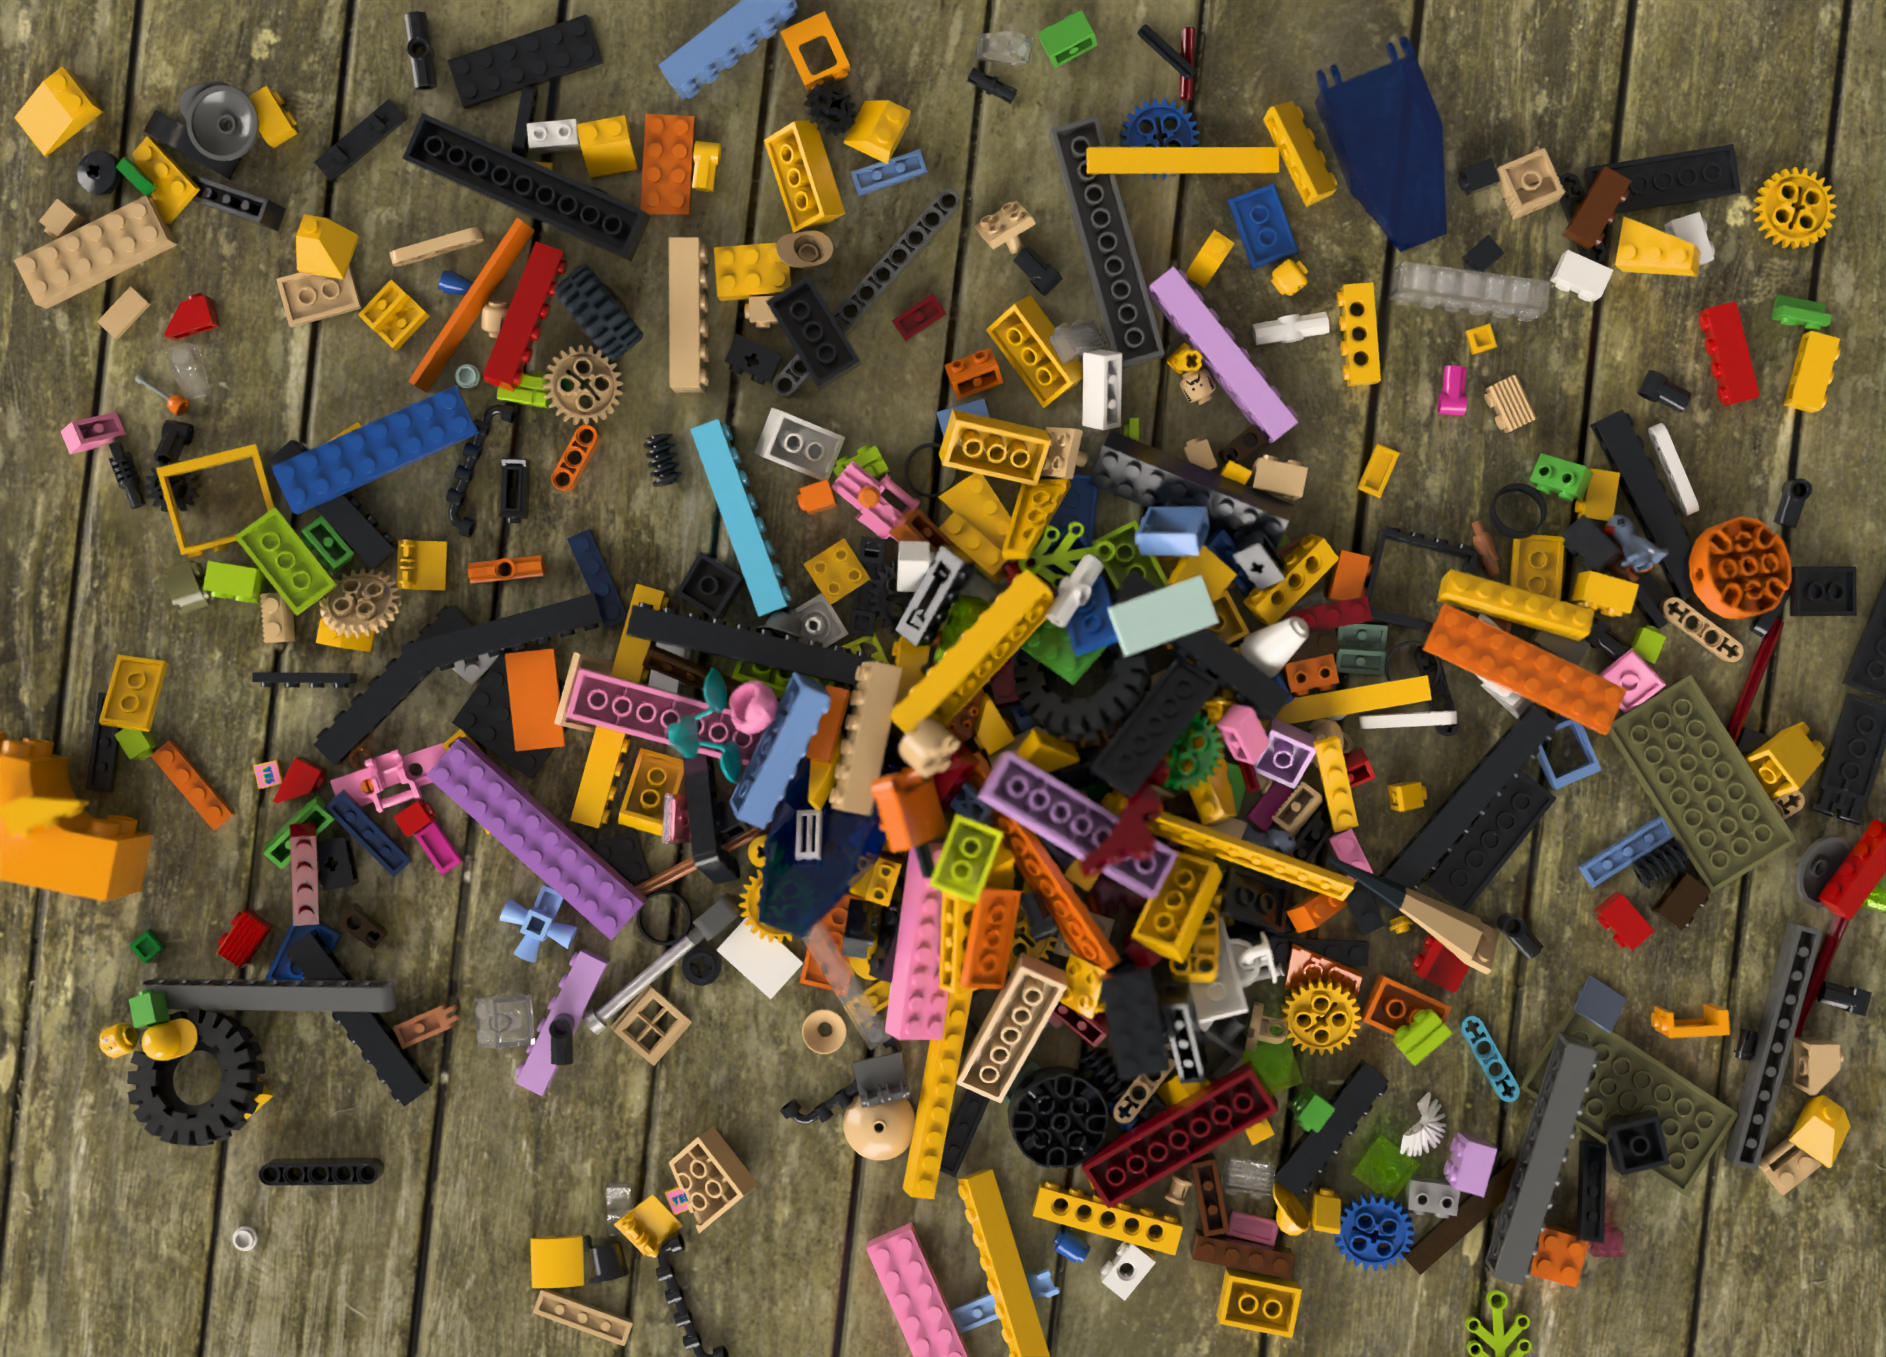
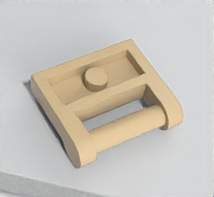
M1791 1132L1787 1134L1788 1138L1764 1157H1761L1759 1163L1761 1171L1783 1196L1822 1166L1818 1160L1788 1140ZM1793 1146H1796L1797 1149L1775 1167L1770 1168V1164Z

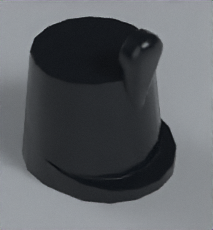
M585 1235L583 1237V1243L590 1257L591 1277L587 1279V1283L605 1282L629 1275L620 1241H611L592 1246L591 1236Z

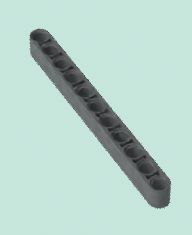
M945 189L940 192L832 315L845 336L853 330L957 213L960 207V198L955 190ZM946 197H952L956 203L949 208L945 207L942 201ZM935 215L939 218V223L935 226H930L926 223L927 217ZM915 233L922 235V242L920 244L911 243L909 241L911 235ZM903 252L907 255V258L904 262L897 263L893 260L894 254ZM887 270L890 273V278L887 281H880L877 279L878 272ZM866 288L874 291L873 297L869 300H865L860 296L862 290ZM848 307H855L858 310L854 318H847L844 315V311ZM798 354L795 355L774 380V388L779 396L783 398L794 396L811 377L808 370L802 374L796 372V365L802 362ZM783 380H790L792 382V388L787 392H782L779 389V385Z
M159 978L146 980L142 983L143 990L153 989L154 992H164L168 1009L386 1012L397 1008L395 983L392 981Z

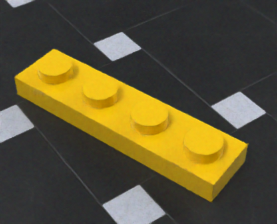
M1338 735L1313 741L1334 832L1358 827Z

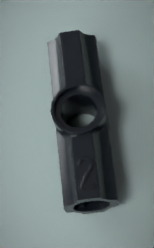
M419 11L409 12L404 16L408 37L407 51L411 58L414 86L416 90H432L437 87L433 60L435 52L431 46L427 13ZM425 46V53L423 55L416 56L417 49L419 47Z
M1593 616L1590 634L1584 638L1585 641L1591 644L1590 647L1598 648L1613 661H1616L1629 651L1632 646L1612 632L1608 624Z

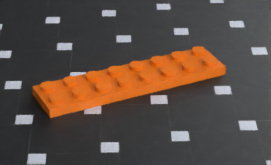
M1445 603L1442 605L1422 648L1433 655L1603 735L1608 734L1628 690Z

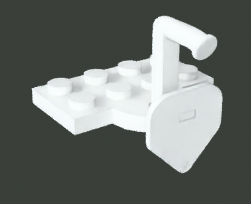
M1219 917L1221 948L1218 977L1212 983H1189L1199 1024L1248 1012L1242 988L1251 985L1253 982L1270 978L1273 983H1277V976L1286 975L1285 968L1281 962L1274 966L1271 950L1264 931L1260 932L1262 944L1252 946L1249 942L1241 939H1229L1224 919ZM1211 919L1203 921L1202 923L1209 925L1212 924L1215 920ZM1194 942L1189 953H1194ZM1204 965L1201 967L1200 970L1203 972H1210L1213 969V967L1210 965ZM1261 966H1268V968L1260 969Z

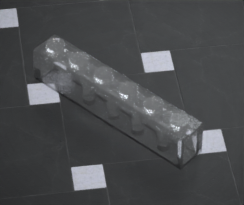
M814 907L794 919L795 929L870 1051L891 1039V1035L885 1032V1021L846 957L842 956L841 949L816 908Z

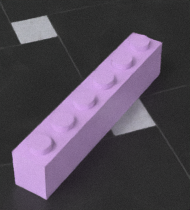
M585 948L579 953H574L569 963L572 966L569 975H563L558 985L561 991L558 997L553 996L547 1008L551 1010L547 1019L543 1017L537 1028V1031L540 1032L537 1040H532L528 1046L526 1053L529 1054L526 1063L523 1061L520 1063L515 1075L519 1076L516 1084L540 1096L546 1093L559 1067L551 1064V1035L549 1026L556 1015L568 1013L575 1022L574 1036L610 960ZM561 1021L556 1023L558 1030H568L566 1023Z

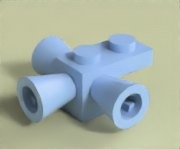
M543 884L533 908L529 910L509 898L500 917V921L522 925L520 932L525 934L513 954L529 962H536L540 941L543 942L548 936L566 949H569L578 929L577 926L555 922L564 898L552 887Z

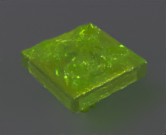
M1288 1037L1280 1044L1267 1042L1258 1044L1255 1052L1244 1049L1242 1057L1244 1064L1250 1060L1253 1062L1272 1093L1303 1083Z
M1378 1133L1350 1173L1379 1195L1383 1193L1386 1200L1391 1196L1395 1199L1420 1163L1413 1157L1407 1156L1406 1152L1401 1154V1149Z

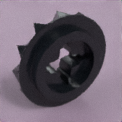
M706 946L695 947L684 956L682 971L685 978L692 984L698 986L708 985L719 976L721 961L715 950ZM704 956L705 964L712 968L704 969L701 976H699V967L692 965V963H699Z

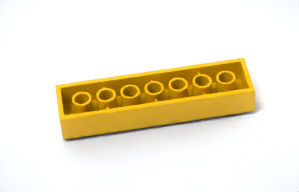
M1027 569L1022 574L1017 575L1012 585L1005 592L998 595L995 603L989 610L984 611L979 616L975 625L962 634L961 640L945 652L943 659L936 666L929 669L926 677L910 690L905 700L893 708L889 718L905 735L909 731L913 734L918 729L916 724L926 718H933L945 728L1047 619L1045 614L1055 601L1049 588Z

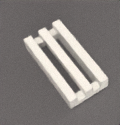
M797 810L796 860L822 859V810ZM803 816H807L805 853H802ZM813 816H816L815 852H812Z

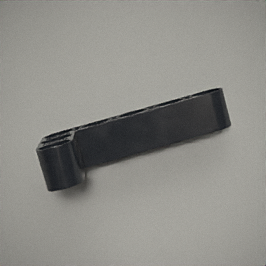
M698 753L694 758L684 757L683 766L694 864L714 884L740 879L741 872L737 859L722 846L712 756Z

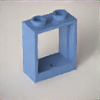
M1149 507L1145 517L1141 519L1139 530L1135 532V543L1139 545L1140 554L1199 555L1210 529L1207 507ZM1157 531H1187V532H1157Z
M1563 715L1555 718L1558 724L1555 729L1559 730L1570 725L1586 763L1554 775L1541 744L1538 747L1540 751L1536 756L1551 789H1559L1602 770L1583 725Z

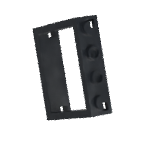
M1386 526V529L1378 530L1370 562L1372 563V570L1369 578H1366L1364 586L1367 588L1365 596L1368 595L1370 604L1385 540L1463 558L1464 563L1461 572L1469 575L1474 574L1479 552L1472 551V547L1458 543V546L1455 547L1448 545L1449 541L1445 539L1434 538L1433 541L1424 539V534L1410 532V535L1400 533L1401 529ZM1453 605L1454 608L1464 612V608ZM1370 607L1372 618L1376 621L1430 633L1434 624Z

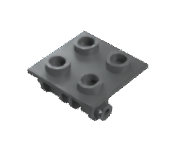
M901 1052L853 1062L862 1108L910 1098Z

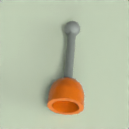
M138 374L135 377V381L138 384H144L168 400L167 406L175 415L181 416L188 409L190 401L178 394L170 397L145 380L144 375Z

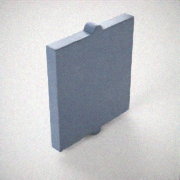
M1589 976L1583 990L1579 991L1580 996L1573 1010L1606 1032L1611 1033L1617 1019L1621 1018L1620 1013L1627 999L1593 976Z

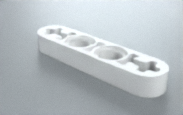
M1663 423L1650 427L1648 429L1649 437L1681 512L1688 516L1699 511L1697 499L1666 427Z
M1455 710L1359 716L1360 729L1457 724V711Z

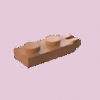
M443 1004L393 1026L401 1048L404 1049L454 1027L453 1022L462 1017L460 1013L452 1017L449 1013L457 1010V1005L455 1004L447 1008Z

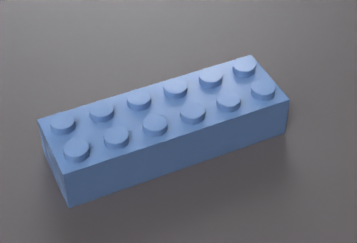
M742 0L660 63L659 67L664 77L682 101L686 98H693L700 91L699 88L706 82L707 84L714 82L719 77L718 73L724 68L730 69L738 62V58L741 55L754 51L758 46L757 43L764 37L766 39L772 37L777 32V27L783 23H790L799 11L796 0Z
M794 671L778 703L776 718L765 729L729 800L737 819L764 829L766 824L772 821L775 814L774 808L778 801L784 798L786 785L789 779H793L797 771L796 765L800 757L803 758L808 750L807 743L811 735L814 736L817 733L819 720L822 714H825L830 707L831 697L820 682Z

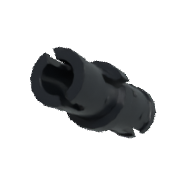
M975 67L972 69L967 82L985 90L987 95L990 96L992 94L1009 104L1012 103L1018 91L999 81L997 76L987 75Z

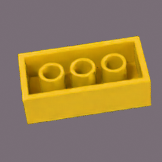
M952 409L939 451V457L943 466L1037 486L1051 440L1046 430Z

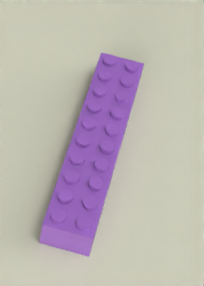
M467 737L457 739L426 775L610 940L624 928L647 902L648 898Z

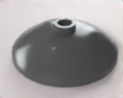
M216 85L203 90L192 101L187 114V131L191 142L200 153L214 160L231 161L246 154L254 145L259 132V116L254 103L244 92L231 86ZM232 121L233 127L229 130L228 123Z
M1835 835L1825 836L1811 844L1803 853L1796 870V887L1799 896L1807 904L1814 907H1825L1817 897L1852 851L1853 847L1846 839Z

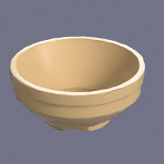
M820 1009L812 1012L806 1018L802 1027V1037L809 1049L819 1054H829L837 1051L843 1045L847 1034L843 1018L835 1011L829 1009ZM827 1022L832 1026L833 1031L829 1036H822L818 1032V1026L821 1023Z

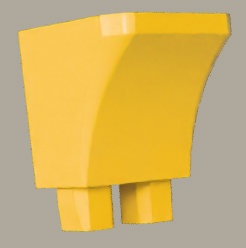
M1203 545L1199 555L1180 556L1165 586L1169 587L1201 575L1213 604L1237 574Z
M1800 722L1781 730L1761 747L1744 757L1770 799L1800 789L1824 760L1821 754L1825 748L1820 741L1809 740L1806 735L1809 733L1810 728L1805 722Z
M856 848L844 884L845 888L850 893L868 901L889 907L904 858L884 851H871L864 856Z

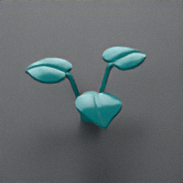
M711 668L704 684V696L707 704L710 706L709 709L696 716L686 715L680 723H671L668 726L669 743L678 748L687 758H694L697 755L699 745L720 749L723 752L720 757L722 770L726 777L735 784L739 779L742 768V754L737 743L729 741L725 746L702 741L698 738L696 720L713 713L715 710L718 713L723 712L727 703L725 682L720 673L715 668Z

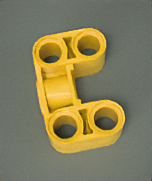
M1213 907L1208 908L1204 919L1212 918L1215 921L1209 925L1201 924L1194 939V953H1188L1184 963L1170 959L1171 975L1177 982L1212 983L1218 977L1221 948L1220 922L1218 912ZM1180 964L1188 966V968L1182 972L1175 970V968ZM1204 965H1210L1213 967V969L1210 972H1203L1200 970L1201 967Z

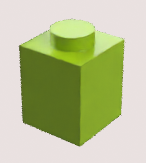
M1650 625L1638 627L1630 645L1647 664H1655L1667 637L1660 634V629Z
M124 728L115 734L129 760L139 759L142 761L153 754L152 750L159 746L151 732Z

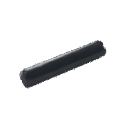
M1144 24L1138 30L1137 34L1185 79L1190 80L1195 75L1196 69L1148 25Z

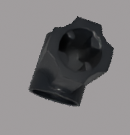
M1029 246L1023 249L1013 260L1031 279L1032 285L1043 296H1046L1063 280L1059 272L1049 263L1046 264Z
M1649 370L1637 394L1646 400L1660 402L1679 413L1683 412L1691 399L1692 393L1669 382L1668 377Z
M167 419L162 427V439L154 454L155 461L159 462L162 466L177 463L184 446H189L192 442L194 435L193 425Z
M1801 478L1790 479L1783 484L1781 490L1782 497L1773 522L1782 526L1796 528L1805 500L1812 493L1810 482ZM1796 483L1801 489L1798 496H1795L1793 493V487Z
M1036 889L1022 895L1020 903L1028 919L1027 924L1035 942L1037 943L1058 934L1051 913H1048L1039 890Z
M1512 913L1500 915L1497 920L1499 931L1506 935L1526 960L1536 957L1544 946L1528 929L1524 920ZM1515 920V928L1508 931V922Z
M1824 981L1817 1001L1843 1008L1844 1011L1866 1016L1872 992L1851 986L1847 988Z
M568 1013L556 1015L549 1026L551 1035V1064L556 1066L573 1064V1029L575 1022ZM560 1021L566 1023L568 1030H558L556 1023Z

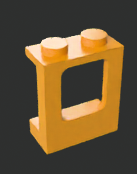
M825 11L780 31L806 91L813 89L817 84L821 86L824 82L832 79L835 81L841 80L848 75L847 72L851 71L850 64ZM819 36H825L837 60V64L821 73L812 75L808 70L799 47Z
M1703 1003V1018L1674 1019L1673 1012L1661 1006H1654V1013H1651L1652 1026L1657 1032L1669 1038L1730 1035L1729 1011L1714 1003Z

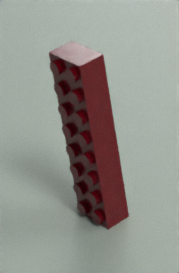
M1250 1060L1100 1147L1092 1158L1082 1163V1170L1109 1209L1278 1112V1101Z

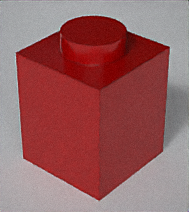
M424 799L415 802L393 816L406 837L414 835L437 820L434 816L436 812L433 806L428 801L425 802Z

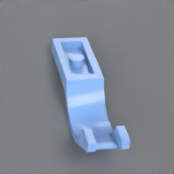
M1050 1269L1025 1274L1032 1299L1038 1297L1049 1298L1060 1293L1059 1288L1054 1286L1050 1278L1052 1274ZM991 1293L958 1305L950 1311L960 1333L998 1319L994 1309L996 1303Z

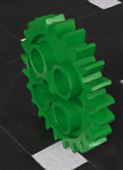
M1199 712L1182 736L1170 749L1172 758L1166 762L1169 766V777L1164 782V786L1170 787L1173 784L1174 789L1180 790L1181 785H1183V788L1189 791L1190 783H1192L1198 789L1199 780L1207 784L1208 779L1206 776L1208 774L1216 776L1212 770L1213 767L1221 768V765L1216 760L1217 758H1224V755L1219 753L1218 750L1224 748L1225 745L1217 741L1223 736L1220 733L1214 734L1218 729L1217 725H1210L1211 719L1208 717L1203 719L1202 713ZM1203 737L1205 740L1204 746L1201 749H1196L1195 743L1197 739ZM1181 746L1188 749L1186 753L1180 751ZM1189 760H1193L1194 768L1192 771L1186 772L1185 764Z

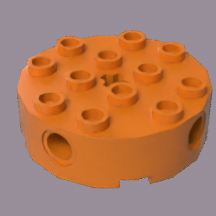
M1738 517L1707 528L1694 542L1688 562L1694 592L1709 610L1724 618L1744 619L1775 609L1781 602L1780 599L1783 597L1785 590H1788L1792 580L1791 559L1785 543L1777 533L1773 534L1765 526L1764 522L1757 518Z

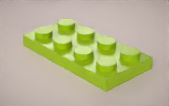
M276 507L234 536L297 616L337 587L336 583Z

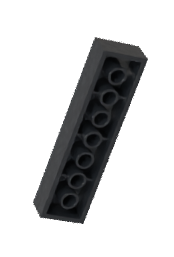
M1110 430L1102 446L1088 483L1147 508L1207 507L1210 524L1208 533L1213 534L1217 528L1223 529L1235 543V540L1262 529L1276 549L1295 506Z

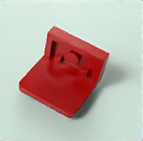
M1428 933L1421 953H1418L1413 960L1411 971L1455 993L1470 966L1462 962L1440 941Z

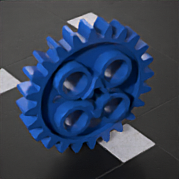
M1154 98L1151 106L1146 100L1143 102V109L1136 105L1134 108L1136 115L1128 113L1127 118L1130 122H1123L1122 127L1127 131L1120 132V137L1126 140L1120 142V147H1159V141L1155 139L1157 135L1156 117L1159 118L1160 137L1165 138L1162 147H1167L1171 144H1175L1178 147H1197L1200 141L1193 138L1199 136L1200 131L1192 130L1197 125V121L1189 122L1192 113L1184 115V105L1176 109L1175 100L1169 106L1167 105L1166 98L1163 99L1162 104H1158L1157 99ZM1172 120L1176 123L1177 128L1168 130L1165 128L1164 122ZM1147 123L1152 127V131L1148 134L1143 133L1139 126ZM1152 174L1153 180L1156 179L1157 174ZM1161 174L1163 180L1166 179L1167 174Z
M1371 1192L1368 1199L1362 1193L1360 1194V1201L1352 1197L1351 1206L1346 1203L1343 1204L1345 1212L1341 1211L1340 1234H1334L1336 1237L1335 1244L1340 1246V1254L1346 1253L1347 1262L1354 1258L1355 1267L1362 1262L1364 1270H1367L1369 1265H1373L1374 1270L1377 1271L1380 1264L1386 1270L1387 1262H1391L1396 1266L1395 1258L1398 1257L1404 1260L1402 1251L1410 1252L1408 1244L1414 1243L1413 1236L1411 1235L1415 1234L1414 1227L1411 1226L1413 1221L1412 1217H1408V1210H1402L1401 1202L1394 1204L1393 1196L1389 1197L1386 1201L1383 1193L1378 1198H1375L1374 1193ZM1363 1215L1370 1216L1367 1220L1359 1219ZM1388 1220L1394 1221V1223L1389 1226L1383 1224L1385 1221ZM1358 1237L1364 1238L1362 1242H1354ZM1380 1243L1388 1244V1246L1384 1248L1378 1247Z

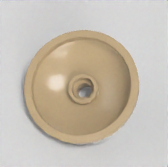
M857 1094L845 1111L843 1120L844 1133L850 1146L861 1156L871 1160H888L903 1153L911 1144L916 1115L907 1098L862 1108L860 1096ZM881 1123L884 1129L878 1131L875 1129V1125Z

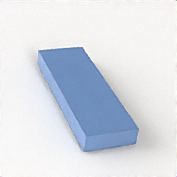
M919 148L891 158L888 164L881 161L851 171V176L859 197L927 174L928 171Z

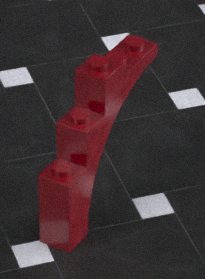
M1164 758L1133 798L1128 796L1122 816L1110 836L1095 851L1079 861V869L1084 878L1089 875L1096 876L1104 871V867L1111 863L1118 864L1122 862L1128 854L1134 862L1139 859L1146 860L1154 854L1156 840L1145 822L1152 823L1160 818L1163 813V804L1152 788V785L1159 786L1169 777V766Z

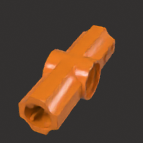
M543 555L468 563L470 584L545 576ZM509 563L512 567V572L509 576L505 577L501 571L502 566Z

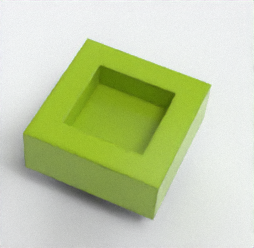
M1129 418L1128 424H1123L1124 436L1139 441V418Z

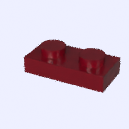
M932 293L893 319L892 322L905 342H907L946 316V312Z

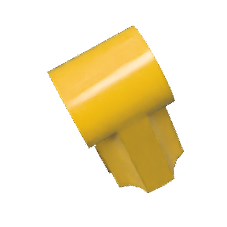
M695 142L693 153L695 167L692 182L694 190L714 192L716 168L719 166L721 158L720 143Z
M1183 343L1166 362L1176 373L1182 376L1186 371L1199 370L1202 366V355L1186 343Z

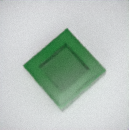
M151 929L146 930L129 945L144 964L149 963L166 948Z

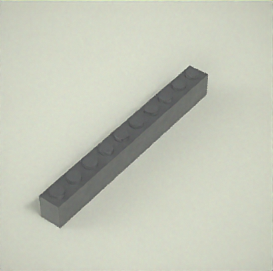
M1792 922L1787 923L1752 1052L1754 1057L1751 1056L1736 1112L1739 1115L1733 1123L1724 1158L1732 1164L1758 1171L1821 939L1822 931Z

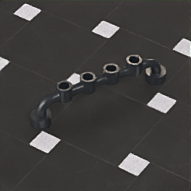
M506 402L505 405L491 406L485 411L482 420H474L480 433L475 436L473 443L467 442L465 444L463 455L468 457L465 466L458 465L455 470L454 478L458 479L459 482L456 489L450 488L448 490L446 501L451 503L448 512L449 520L453 526L459 529V535L470 538L476 528V520L467 516L461 520L458 512L460 506L465 501V492L468 484L474 477V468L477 460L482 455V446L485 438L490 433L491 421L495 415L501 414V420L513 423L519 409L518 405Z
M885 1033L880 1038V1042L885 1048L891 1047L892 1053L901 1052L899 1039L888 1033ZM855 1079L846 1088L837 1091L832 1098L819 1104L807 1115L799 1112L801 1106L796 1099L785 1104L780 1109V1112L785 1119L791 1117L800 1124H810L818 1119L823 1123L833 1116L834 1113L831 1110L834 1107L840 1105L843 1109L853 1102L851 1095L858 1091L857 1081Z
M679 1231L670 1234L668 1241L663 1243L659 1249L658 1260L660 1267L656 1268V1275L660 1282L666 1281L669 1290L665 1291L666 1301L669 1305L675 1303L678 1310L677 1313H674L675 1324L678 1328L684 1326L687 1335L683 1336V1344L686 1350L693 1349L697 1357H729L724 1345L714 1348L713 1354H708L703 1349L701 1336L695 1329L692 1313L686 1306L683 1290L677 1283L674 1267L669 1262L667 1256L670 1250L674 1254L684 1251L685 1242Z

